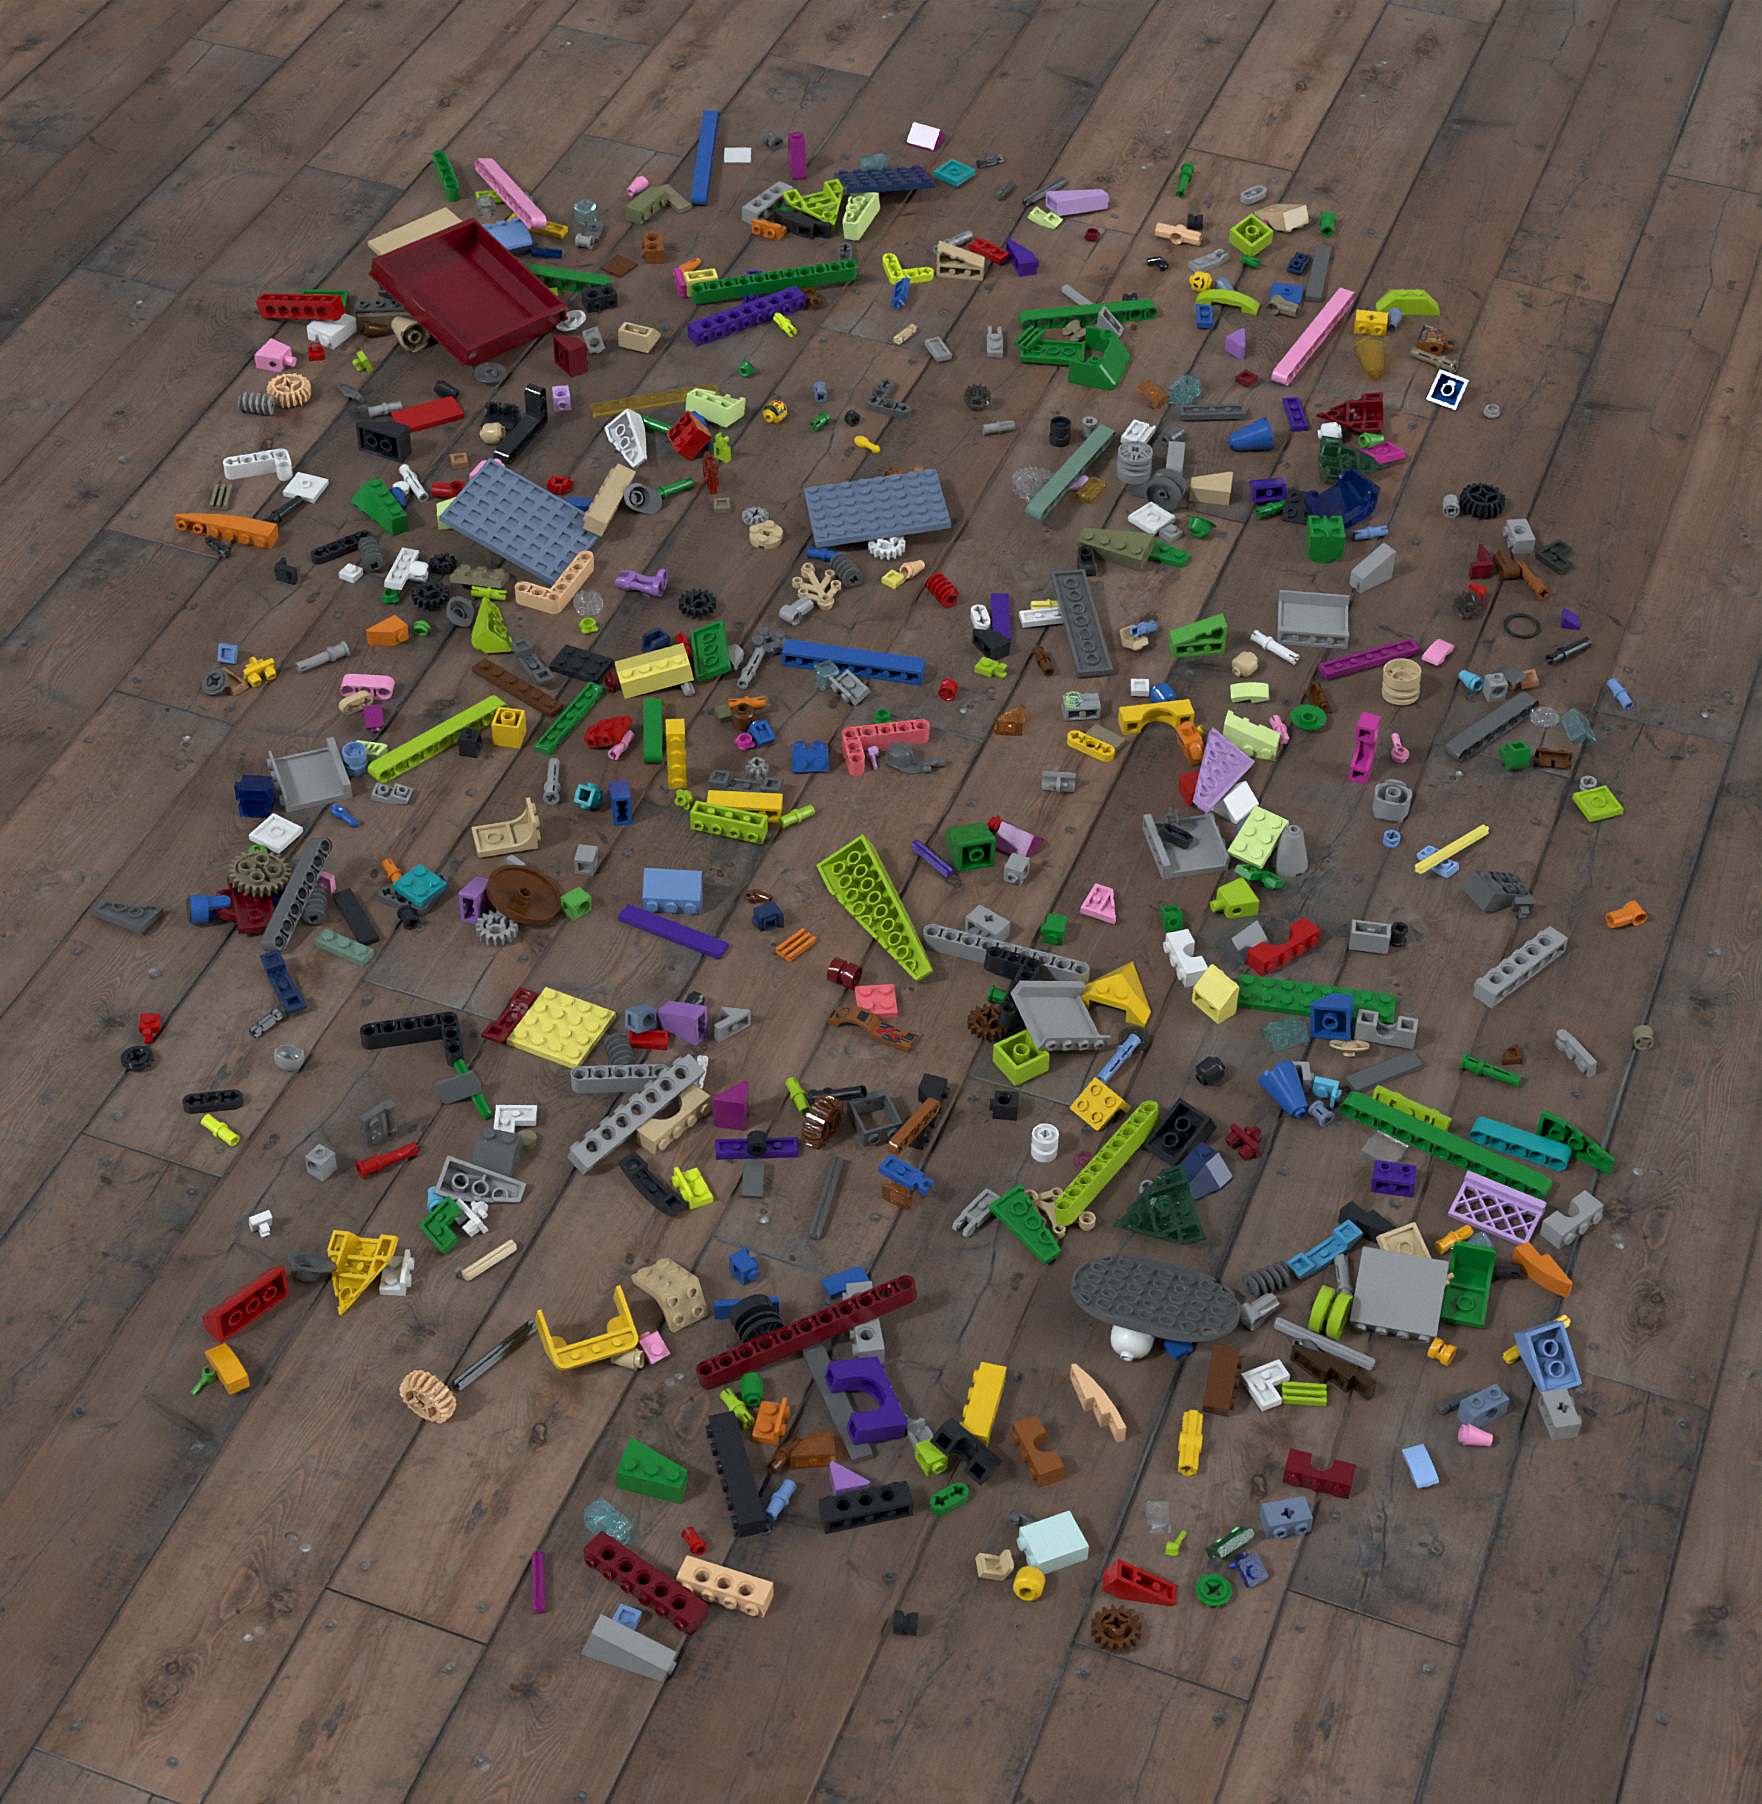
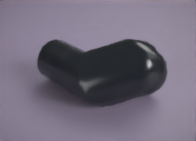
M1161 256L1147 258L1148 266L1157 265L1162 272L1167 270L1168 262Z

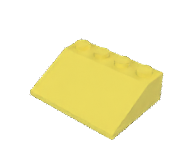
M683 643L615 661L625 699L694 680Z

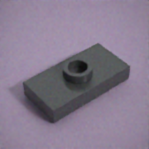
M590 220L584 236H594V243H599L605 228V222Z

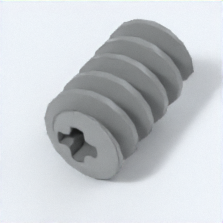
M245 391L244 396L242 394L239 395L238 410L240 412L273 414L275 406L273 395H270L269 399L267 394H264L263 398H261V394L258 393L255 397L254 392L249 397L247 391Z

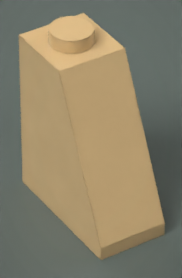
M1233 472L1192 477L1191 484H1187L1186 494H1189V501L1229 506Z

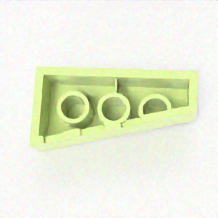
M878 193L850 194L843 219L845 239L856 241L861 238L880 210Z

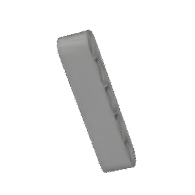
M665 1064L578 1066L570 1072L571 1088L576 1093L643 1092L645 1090L643 1087L650 1080L655 1082L659 1078V1073L665 1068L669 1070V1067ZM661 1085V1088L663 1090L668 1089L666 1086Z

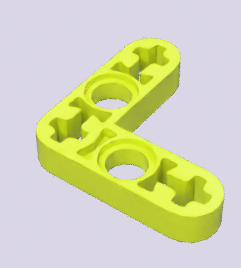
M891 253L883 255V266L890 283L893 285L905 276L910 279V283L927 282L934 278V270L930 267L902 270L896 255Z

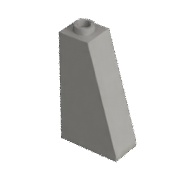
M600 1614L581 1652L585 1656L661 1682L666 1674H672L677 1663L673 1661L677 1652Z

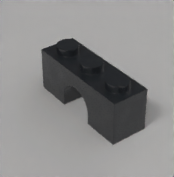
M953 1417L942 1424L929 1441L945 1456L950 1453L961 1456L967 1463L964 1472L980 1486L992 1477L1003 1462Z

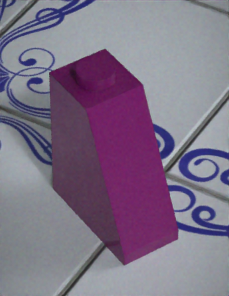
M803 132L788 133V166L792 180L807 179L806 148Z

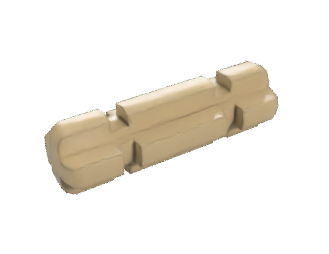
M910 324L893 338L894 344L900 345L917 331V326Z

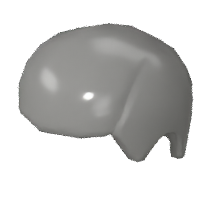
M289 1044L281 1045L274 1052L275 1064L281 1070L287 1072L299 1069L305 1059L304 1050H299L297 1047Z

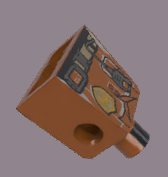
M1424 324L1417 339L1416 348L1440 357L1443 350L1453 351L1455 342L1446 340V331Z

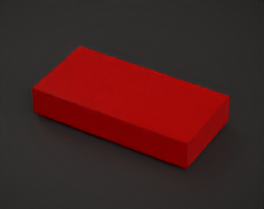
M630 1030L628 1041L632 1048L668 1051L670 1031L648 1030L636 1033Z

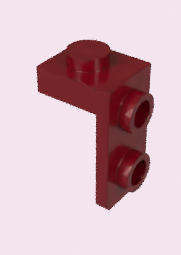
M1479 544L1477 553L1479 561L1471 562L1468 575L1470 580L1490 578L1491 571L1494 570V563L1489 558L1488 550L1485 549L1483 544Z

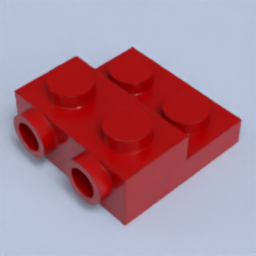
M629 715L601 719L597 725L594 724L588 727L583 739L589 749L620 744L632 723V719Z

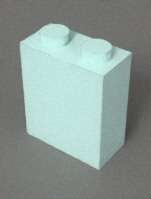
M1070 1510L1020 1527L1019 1538H1017L1018 1547L1021 1551L1025 1552L1028 1566L1038 1568L1043 1574L1088 1559L1089 1545Z

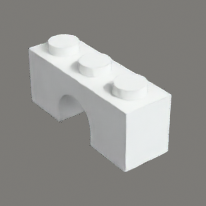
M1188 929L1166 933V940L1163 942L1164 951L1168 953L1172 967L1176 968L1177 977L1179 980H1182L1185 987L1196 985L1208 969L1202 956L1190 957L1193 956L1195 942Z

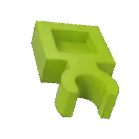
M720 432L715 436L714 457L728 463L731 460V447L727 445L729 437L725 436L722 438V433Z

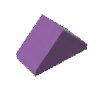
M1241 328L1226 336L1225 350L1240 360H1244L1245 328Z
M834 1461L830 1462L829 1477L834 1496L845 1494L849 1491L870 1488L869 1480Z

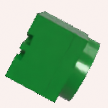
M1308 515L1305 533L1307 557L1320 564H1329L1342 559L1346 538L1342 516H1331V518L1323 516V518H1320L1319 516Z

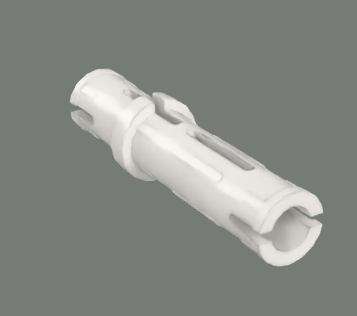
M407 464L400 466L399 472L404 477V481L409 484L419 501H427L429 498L428 493H426L417 480V475L410 470Z
M1255 630L1254 634L1251 635L1250 639L1262 645L1263 649L1272 651L1293 665L1297 663L1294 660L1298 661L1300 655L1275 642L1272 637L1263 635L1258 630Z

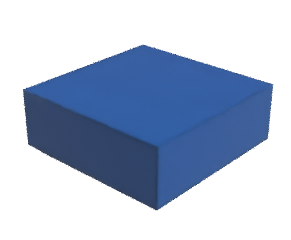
M1167 1339L1162 1344V1347L1175 1361L1193 1351V1346L1189 1342Z

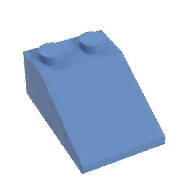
M1549 1321L1514 1333L1520 1356L1540 1394L1544 1391L1568 1389L1582 1384L1563 1321Z

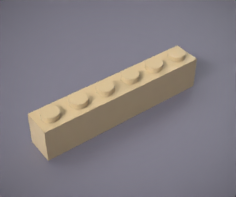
M617 464L615 469L611 468L593 503H591L588 511L585 513L583 521H585L584 529L602 537L624 498V490L632 483L635 471L621 464Z

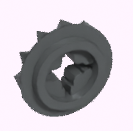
M222 669L209 671L202 680L203 691L210 696H217L219 692L223 693V689L228 687L227 682L230 681L228 674ZM214 679L218 681L217 686L214 683Z

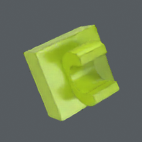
M361 350L356 353L359 359L353 360L352 363L357 371L362 372L365 368L368 373L373 371L374 369L363 351Z

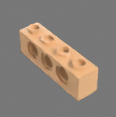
M688 1555L676 1577L678 1584L707 1602L722 1604L729 1609L746 1612L751 1616L764 1618L773 1598V1582Z

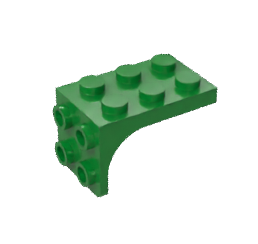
M1467 1242L1454 1243L1448 1274L1453 1273L1454 1277L1449 1280L1450 1284L1445 1287L1440 1321L1483 1330L1497 1250L1488 1246L1472 1245Z

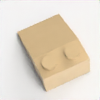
M1275 204L1254 211L1256 216L1262 220H1267V224L1275 230H1283V233L1292 231V228H1302L1304 224L1309 223L1306 205Z

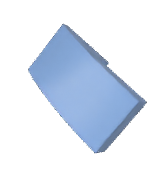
M1428 845L1417 854V858L1422 861L1439 851V849ZM1446 859L1432 867L1431 870L1448 879L1459 870V863Z
M1423 1444L1402 1449L1403 1458L1410 1469L1411 1477L1417 1488L1429 1487L1439 1483L1433 1463Z

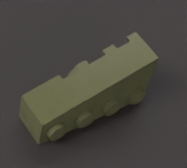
M1083 528L1077 540L1078 548L1082 545L1091 546L1095 558L1142 572L1155 546L1153 533Z

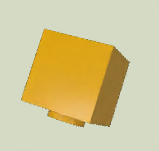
M498 707L491 725L493 745L520 749L527 731L525 710Z

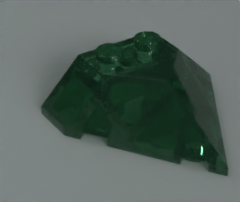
M1323 435L1321 437L1318 457L1321 482L1338 484L1352 478L1388 469L1389 466L1385 463L1379 464L1374 460V457L1354 446L1348 447L1344 445L1343 440Z
M1183 1164L1161 1170L1156 1180L1150 1186H1147L1127 1209L1126 1214L1113 1225L1116 1228L1185 1246L1206 1240Z

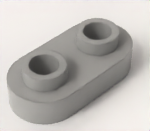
M1263 186L1249 188L1241 193L1240 201L1245 205H1250L1265 198L1267 189Z

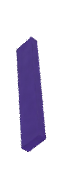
M627 904L618 915V921L718 960L729 948L728 942Z

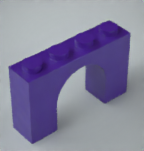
M878 1357L829 1362L824 1377L831 1393L862 1391L871 1395L880 1406V1408L872 1411L851 1413L846 1428L853 1444L903 1438L908 1425V1419L900 1408V1401L896 1398L892 1383L888 1381L885 1368L880 1363Z

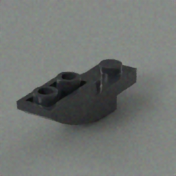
M779 209L774 210V223L787 227V232L812 240L814 237L826 239L831 237V223L804 218V214Z

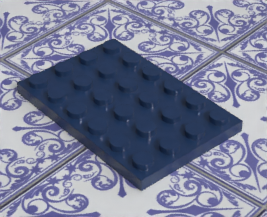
M913 165L911 168L898 166L897 169L883 167L882 170L869 168L868 171L854 169L853 172L840 170L838 173H834V179L840 181L846 194L935 188V181L919 165Z

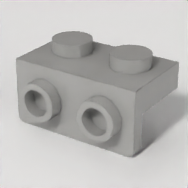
M848 669L836 680L832 676L828 678L832 683L830 687L836 693L840 692V696L846 703L850 701L854 706L871 692Z

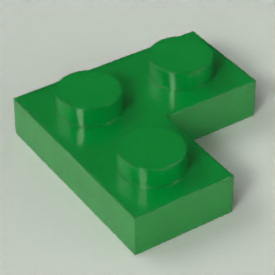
M1238 864L1235 868V872L1240 874V878L1243 877L1245 881L1260 880L1264 883L1265 887L1271 890L1283 888L1286 882L1263 867L1259 869L1251 864Z
M449 1195L418 1225L445 1255L461 1240L449 1226L463 1212L461 1207Z

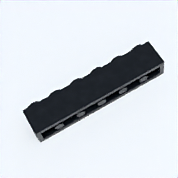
M729 1411L708 1416V1425L705 1426L707 1439L711 1438L712 1443H710L712 1457H717L715 1467L717 1474L722 1475L720 1480L722 1492H726L728 1496L725 1498L727 1510L732 1511L733 1514L731 1516L733 1530L737 1529L739 1538L765 1533L766 1518L735 1412Z

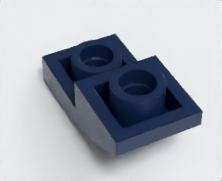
M1296 252L1294 257L1291 258L1286 271L1301 275L1308 266L1311 255Z

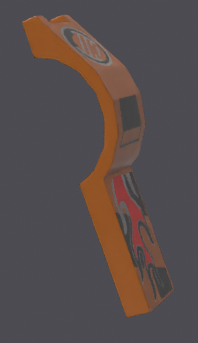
M836 1007L835 1014L832 1018L828 1019V1024L838 1027L843 1022L857 1024L866 1030L871 1040L909 1053L917 1040V1034L881 1022L875 1014L863 1007Z

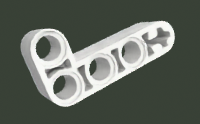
M286 449L233 456L223 460L225 477L230 480L275 472L281 481H288L293 477L291 460Z

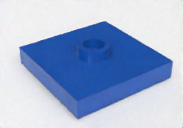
M1273 282L1269 301L1274 295H1280L1285 301L1296 303L1300 306L1304 286Z

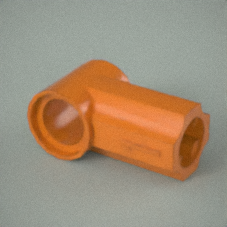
M1630 901L1622 909L1606 913L1605 918L1608 927L1612 929L1631 923L1634 926H1639L1646 921L1647 914L1636 901Z

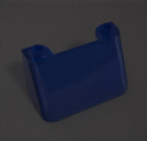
M1350 466L1339 473L1337 484L1318 495L1316 490L1308 491L1304 496V503L1313 516H1319L1320 518H1323V516H1327V518L1342 516L1344 531H1346L1374 512L1381 487Z

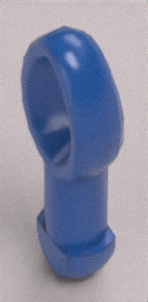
M335 804L331 805L330 811L333 816L343 819L351 827L358 826V819L347 814V810L344 807Z

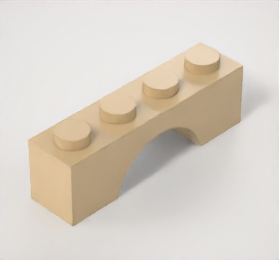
M691 1084L679 1094V1113L664 1120L649 1118L636 1129L637 1143L653 1155L664 1150L670 1142L679 1138L687 1128L692 1127L698 1119L709 1113L711 1110V1096L696 1085Z

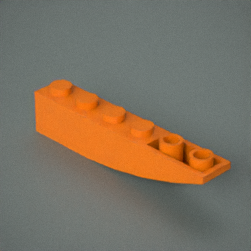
M189 513L174 515L176 530L204 536L212 535L214 538L265 549H271L279 538L277 524L224 514Z

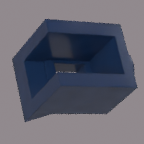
M656 628L642 634L641 650L644 653L669 647L670 636L661 628Z
M772 901L753 908L752 923L760 932L774 927L784 928V914L777 904Z

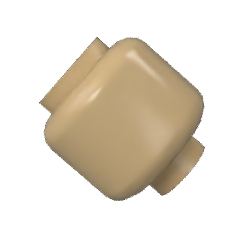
M487 423L480 430V437L487 445L500 444L506 437V431L500 423Z
M1241 652L1232 660L1233 673L1238 677H1249L1258 668L1257 657L1252 652Z

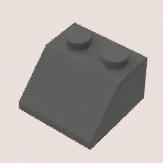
M482 1127L475 1142L471 1164L511 1178L523 1153L522 1135Z

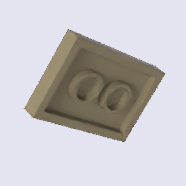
M466 564L460 565L450 575V582L493 588H502L510 579V572H505L504 569L472 568Z

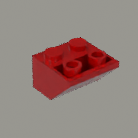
M688 410L666 434L675 451L689 461H692L712 438L708 429Z

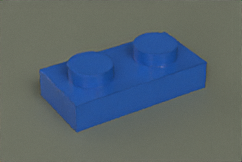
M1196 304L1197 328L1207 329L1213 327L1212 305Z

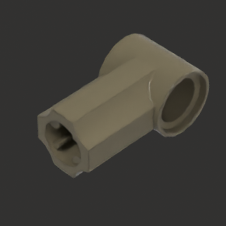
M1274 295L1266 305V310L1271 315L1279 313L1293 318L1297 317L1300 308L1299 304L1285 301L1280 295Z

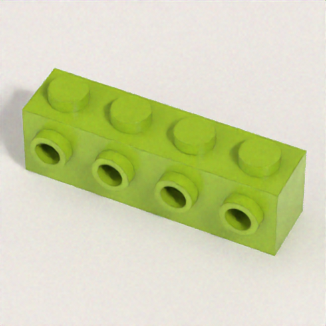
M696 801L690 812V825L692 830L763 844L768 833V816Z

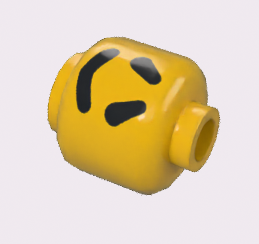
M1196 271L1194 275L1190 276L1189 284H1191L1192 290L1197 292L1211 290L1213 278H1211L1209 273Z

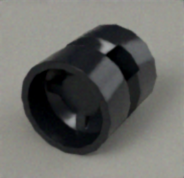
M1056 416L1051 419L1049 442L1052 446L1061 448L1070 444L1071 420L1069 418Z

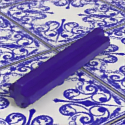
M919 840L912 842L911 848L947 878L953 875V868Z

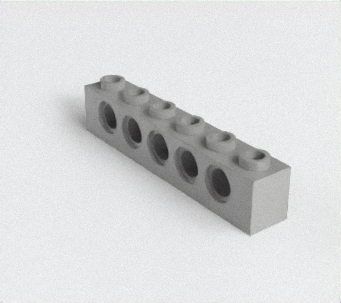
M1551 926L1544 931L1541 930L1535 938L1528 940L1522 948L1516 949L1510 957L1503 959L1497 967L1491 968L1484 977L1478 978L1474 983L1473 996L1488 1007L1493 1008L1563 954L1566 950L1568 938Z

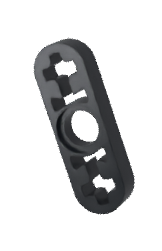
M236 1089L192 1093L186 1095L182 1103L184 1111L188 1114L228 1111L242 1107L243 1096ZM212 1099L218 1100L215 1104L208 1103Z

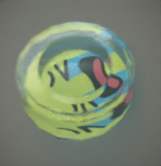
M1072 691L1065 695L1066 706L1078 708L1082 705L1083 696L1079 692Z

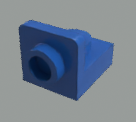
M760 720L754 721L750 724L747 731L748 734L753 736L758 747L774 742L776 739L767 720L761 722Z

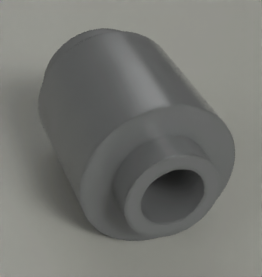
M1173 426L1161 434L1163 445L1168 447L1169 441L1180 442L1185 436L1183 428L1181 426Z

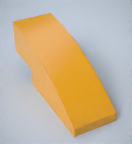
M223 1343L205 1351L208 1361L213 1370L216 1371L218 1379L222 1385L224 1384L229 1395L250 1386L246 1371L227 1344Z

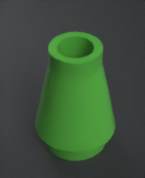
M1363 433L1359 437V445L1365 449L1384 443V436L1382 434Z

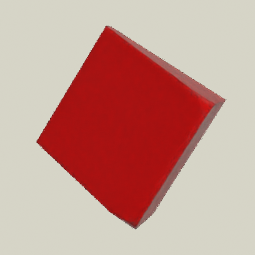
M1470 582L1467 598L1482 607L1487 587Z

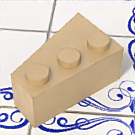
M939 240L937 277L983 281L985 257Z

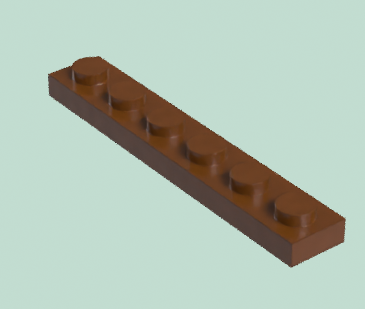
M485 658L472 667V672L549 718L563 710L562 703Z

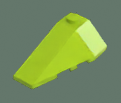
M486 597L482 599L473 628L472 645L484 653L511 652L510 643L512 639L506 635L508 630L501 623L503 618L499 608Z

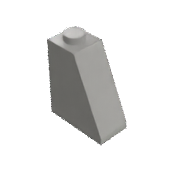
M1386 543L1381 544L1351 571L1349 584L1362 593L1392 579L1396 551Z

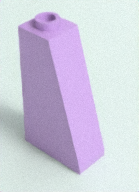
M1102 189L1046 192V207L1057 216L1108 209L1109 195Z

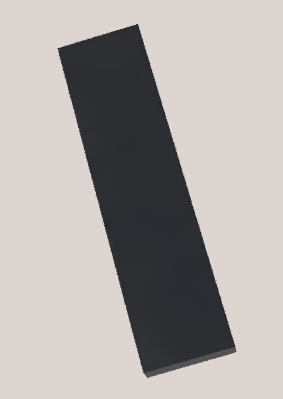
M351 888L332 894L334 902L358 943L368 946L379 942V936Z

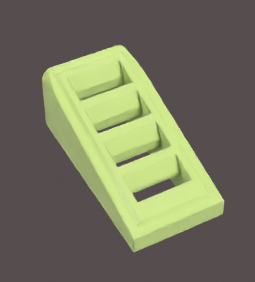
M356 741L365 745L368 762H373L388 753V746L386 744Z

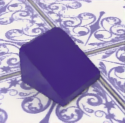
M1563 608L1561 628L1579 630V616Z

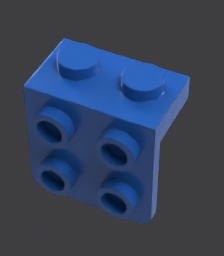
M822 740L812 741L813 743L805 744V741H795L794 744H791L792 772L829 771L827 743H823Z

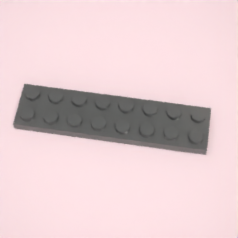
M1085 569L1052 571L1050 578L1077 678L1112 675L1113 668Z

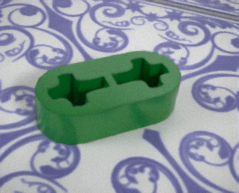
M956 1482L932 1495L930 1498L931 1512L934 1515L943 1516L964 1505L968 1501V1487L964 1483Z

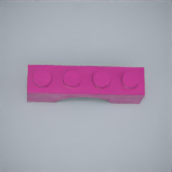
M1363 712L1359 719L1355 733L1357 744L1348 777L1350 781L1366 785L1373 768L1381 716Z

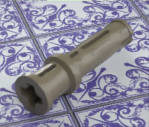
M1416 347L1411 350V357L1433 364L1439 370L1444 369L1454 374L1458 368V361L1446 359V356L1439 357Z

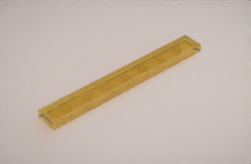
M713 383L589 404V409L593 418L621 414L627 408L632 411L686 403L687 393L695 388L716 392L718 396L720 394L716 384Z

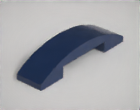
M279 949L260 955L269 982L286 1013L290 1014L307 1008L300 991H297L286 969L285 961Z

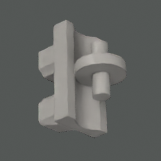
M1043 771L1041 790L1056 791V793H1060V791L1074 792L1076 773Z

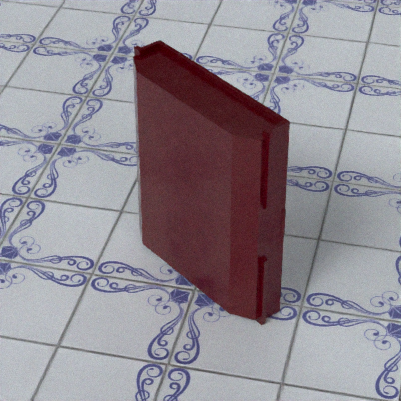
M473 217L373 258L371 271L368 273L463 366L480 364L545 335L561 321L568 320V306Z

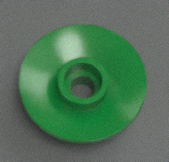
M1300 705L1291 711L1290 719L1298 728L1316 730L1325 725L1327 716L1317 706Z

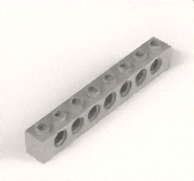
M690 1054L684 1058L682 1056L678 1057L672 1063L674 1066L671 1069L665 1068L658 1075L659 1078L655 1082L650 1080L643 1087L645 1089L643 1092L633 1094L626 1106L621 1104L614 1111L615 1115L611 1118L609 1116L605 1117L599 1123L600 1127L598 1129L592 1128L585 1134L584 1137L586 1139L581 1143L576 1141L569 1148L571 1151L567 1158L583 1176L631 1137L638 1127L649 1118L655 1117L679 1097L680 1093L702 1077L705 1070ZM675 1073L682 1075L683 1079L677 1078ZM661 1085L666 1086L669 1091H664ZM646 1097L652 1098L654 1103H649ZM631 1110H637L639 1115H634ZM616 1122H622L625 1127H619ZM601 1134H607L610 1140L604 1139ZM586 1146L593 1147L595 1152L588 1151Z

